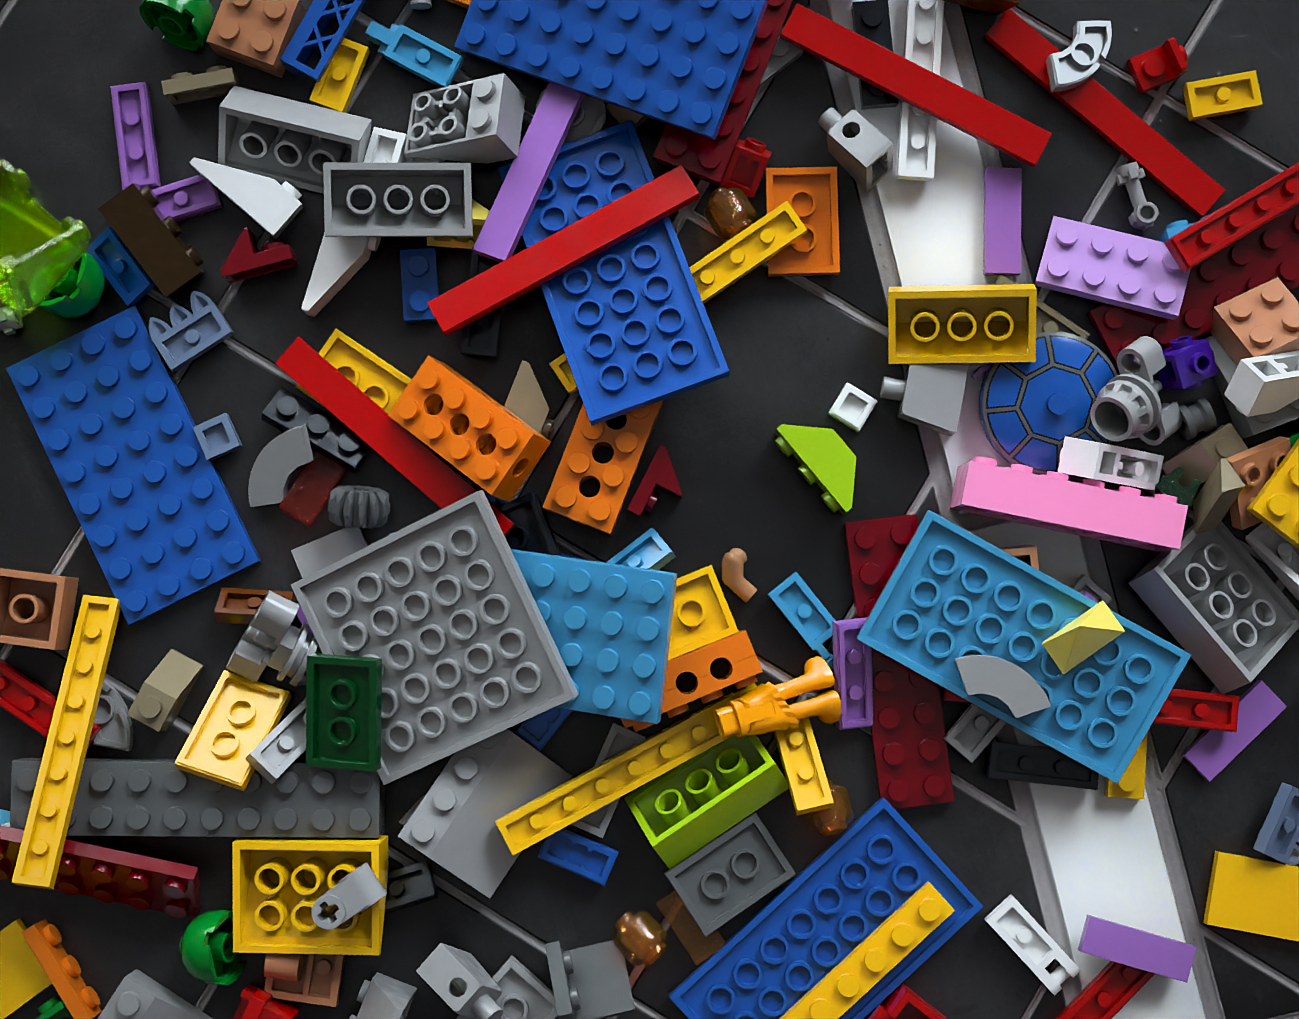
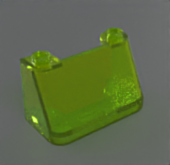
M3 159L0 161V300L17 316L23 318L38 308L89 248L88 239L91 238V235L86 225L80 219L75 220L68 216L62 219L61 223L31 198L28 190L31 187V183L25 172L20 168L15 169Z

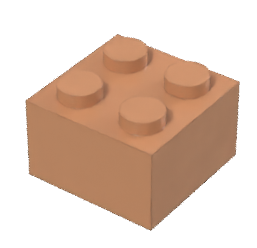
M222 0L206 41L217 55L282 78L286 68L280 58L304 18L306 11L300 0Z
M1278 277L1215 306L1210 333L1236 366H1238L1241 359L1299 350V302Z
M0 568V643L52 650L68 649L79 578Z

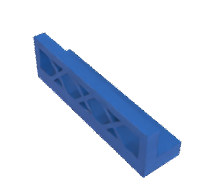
M313 0L280 58L286 70L297 76L302 73L320 82L366 0H354L353 3L341 7L339 6L343 0ZM347 13L345 18L342 20L341 14ZM333 16H337L339 28L336 33L322 37ZM330 43L325 50L324 45ZM319 46L322 57L314 70L306 66V63L314 49Z

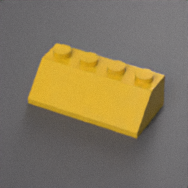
M1035 285L889 287V364L1036 362L1037 289Z

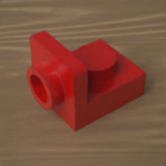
M1175 37L1167 39L1163 45L1130 58L1126 64L1139 94H1143L1179 79L1188 70V56L1184 47L1178 45Z
M747 138L746 141L739 140L731 156L721 186L754 198L772 152L766 150L767 145L752 138Z

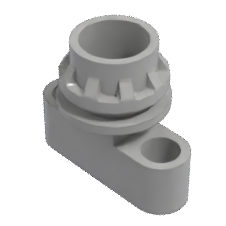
M1143 336L1121 350L1117 355V366L1120 375L1111 379L1099 391L1096 401L1091 407L1090 416L1097 432L1108 440L1123 441L1140 437L1149 445H1159L1181 427L1182 417L1177 402L1169 404L1161 403L1158 392L1162 389V384L1158 380H1153V375L1166 366V361L1160 344L1151 337Z
M269 590L235 647L226 669L253 682H257L267 665L278 670L276 680L281 682L285 676H289L288 684L294 687L307 684V655L313 653L322 654V651L314 634L308 633L310 628L308 623L304 622L300 629L291 625L299 605Z

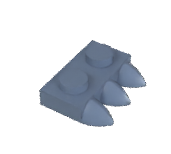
M197 291L191 293L190 303L193 315L179 305H171L170 321L173 326L172 328L158 318H150V337L173 372H176L235 334L218 306L203 293Z
M1282 782L1253 849L1286 865L1299 864V846L1296 844V842H1299V789Z

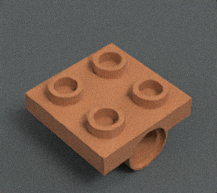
M1279 436L1226 458L1245 485L1230 507L1232 527L1244 530L1262 522L1249 512L1247 508L1290 451L1291 443L1289 438Z
M267 953L264 965V977H266L264 991L272 994V998L336 1007L339 1001L346 955Z

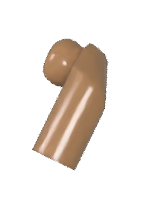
M733 548L723 556L722 580L726 586L746 603L757 589L743 577V564L747 561L746 553L740 548Z

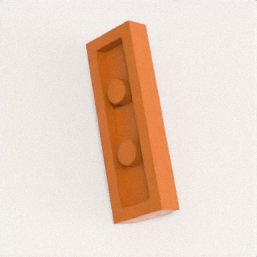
M44 919L22 931V935L73 1019H92L101 1013L102 1010L99 1007L100 999L96 991L92 987L86 986L80 976L81 968L79 963L72 955H68L61 945L62 937L59 930Z

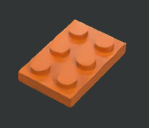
M837 167L766 168V214L785 201H788L808 231L804 236L767 260L768 277L839 275Z

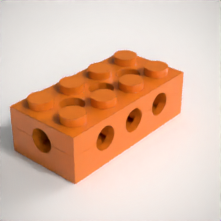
M429 355L388 414L389 417L489 494L511 502L551 443V441L449 365Z
M663 400L624 414L627 422L623 428L618 430L609 428L606 421L591 426L583 404L543 504V509L611 536L659 415ZM601 446H607L614 452L613 458L604 464L598 463L593 458L595 450ZM588 479H594L601 485L599 493L594 497H585L580 492L582 483Z
M741 630L667 661L662 713L667 712L670 718L689 710L687 703L701 698L704 704L723 696L722 688L734 684L735 688L741 689L757 682L756 674L763 671L746 630ZM717 658H725L729 663L728 673L721 678L713 677L710 672L711 663ZM683 672H691L696 677L695 687L687 692L681 691L676 687V679ZM621 718L624 728L633 726L635 732L654 725V723Z

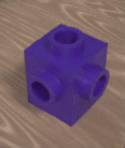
M1190 335L1170 341L1171 347L1162 350L1166 366L1157 372L1163 389L1184 390L1199 388L1205 385V379L1218 374L1214 362L1215 355L1209 341L1192 340Z

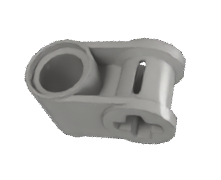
M365 862L338 881L337 885L314 902L311 909L312 918L323 929L336 928L356 913H361L387 894V891L367 862ZM335 903L339 909L329 914L326 908Z

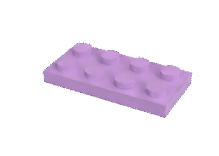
M1053 216L1035 286L1176 321L1180 313L1190 269L1182 273L1164 242Z

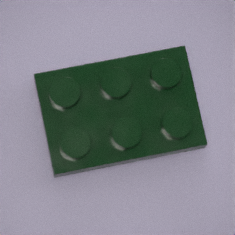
M316 653L307 655L306 766L373 772L381 769L382 658Z

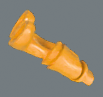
M820 656L813 657L805 663L804 675L777 685H773L770 682L766 684L761 683L756 688L743 693L736 699L727 701L725 707L714 710V718L720 736L726 738L736 735L738 738H742L746 735H759L777 730L786 731L789 727L797 728L799 719L818 716L822 722L828 724L838 722L841 717V700L839 694L834 690L822 692L811 699L791 705L785 702L789 698L807 692L834 686L835 679L828 664Z

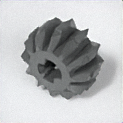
M338 486L330 492L327 510L329 511V520L338 526H347V528H380L387 523L388 514H390L389 494L380 488H372L370 486Z

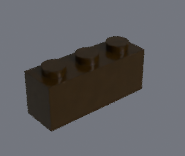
M132 183L98 209L164 297H173L206 273L201 266L205 261L193 245L187 247L179 237L183 231L170 215L165 218L157 208L161 202L148 186L142 188L141 185Z

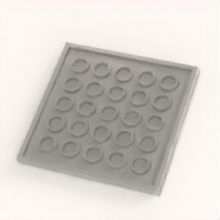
M483 490L477 491L291 584L322 654L382 658L381 769L377 770L383 785L579 695Z

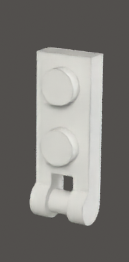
M1011 894L984 918L1054 996L1062 989L1060 985L1070 976L1074 978L1081 971ZM1056 959L1060 965L1049 974L1045 967Z

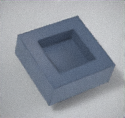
M227 413L192 427L208 461L243 447Z

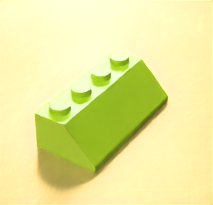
M733 735L647 782L624 799L654 850L668 868L671 869L789 789V786L780 769L756 735H746L742 738Z

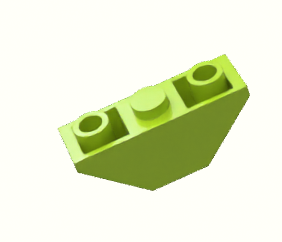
M780 425L774 432L778 437L774 441L778 448L787 457L793 455L801 464L797 468L800 474L810 485L814 482L818 484L824 492L821 495L822 500L833 512L839 510L844 514L852 508L856 468L855 454L834 429Z

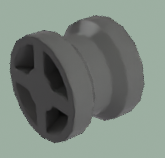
M1204 397L1194 400L1193 404L1188 407L1185 405L1178 406L1182 417V424L1178 430L1185 440L1188 441L1196 438L1197 434L1201 431L1209 433L1216 430L1217 421L1214 411Z

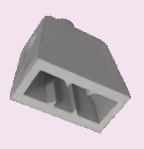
M832 107L819 118L818 124L827 132L829 153L864 191L868 192L893 169V143L856 110H851L842 117Z
M909 364L905 369L903 380L883 377L880 398L899 401L898 418L941 434L952 436L958 431L969 365Z
M440 943L416 970L457 1014L473 1019L501 1018L503 1010L495 1001L501 996L502 990L471 953Z

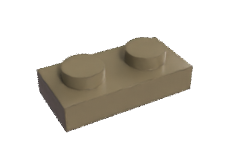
M213 66L208 68L206 73L195 75L188 72L172 75L170 80L161 81L163 94L172 105L227 95L233 86L241 87L238 75L232 67L227 68L226 66Z

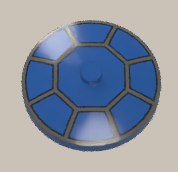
M1065 332L1037 333L1036 362L992 363L986 372L979 394V415L983 431L991 446L1008 463L1032 467V473L1038 475H1047V471L1058 472L1059 456L1063 448L1065 436L1105 444L1113 442L1097 432L1092 424L1090 411L1099 391L1111 379L1118 376L1117 371L1108 357L1097 346L1082 337Z

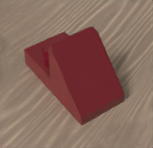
M245 227L223 264L221 274L229 283H234L299 264L293 248L289 244L284 245L283 242L267 244L262 247L263 251L259 252L253 232L248 227Z
M659 445L627 508V512L639 518L643 511L651 513L659 497V494L654 492L656 486L680 499L683 497L668 451L661 445Z

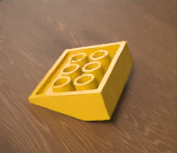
M382 835L379 838L239 837L233 841V953L379 956L381 954L386 895L361 913H356L333 929L319 927L312 918L311 909L319 897L365 862H367L387 891L388 835ZM335 903L326 908L329 914L339 909Z

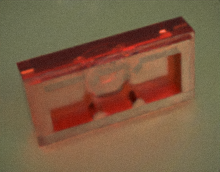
M316 451L313 453L314 460L305 465L279 505L281 512L310 528L329 500L330 492L338 486L347 472V469Z

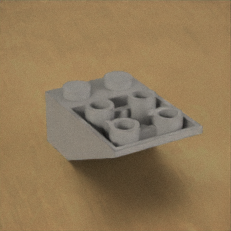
M505 73L413 94L404 155L414 158L484 164L517 158L526 97Z

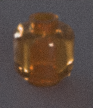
M721 187L713 191L704 209V216L720 239L730 240L755 223L757 212L741 189L734 187L728 189Z
M832 780L827 781L834 801L833 807L805 814L809 828L813 831H819L820 836L834 835L848 830L847 824L854 818L848 790L844 786L833 785Z
M629 911L614 926L618 931L614 936L613 943L633 966L644 964L646 967H649L668 947L665 944L667 939L665 929L647 911H641L635 915Z

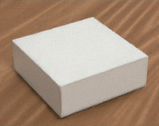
M847 382L828 414L856 432H859L876 405L877 400Z

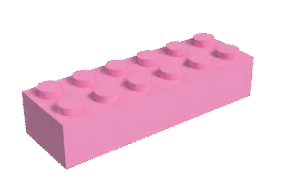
M976 456L975 460H969L957 468L949 509L1156 552L1180 549L1188 506L1178 504L1177 497L1165 494L1144 497L1140 496V489L1119 486V489H1105V482L1093 479H1083V482L1068 481L1069 475L1053 471H1047V475L1032 474V467L1020 464H1011V467L1004 468L996 466L997 460Z

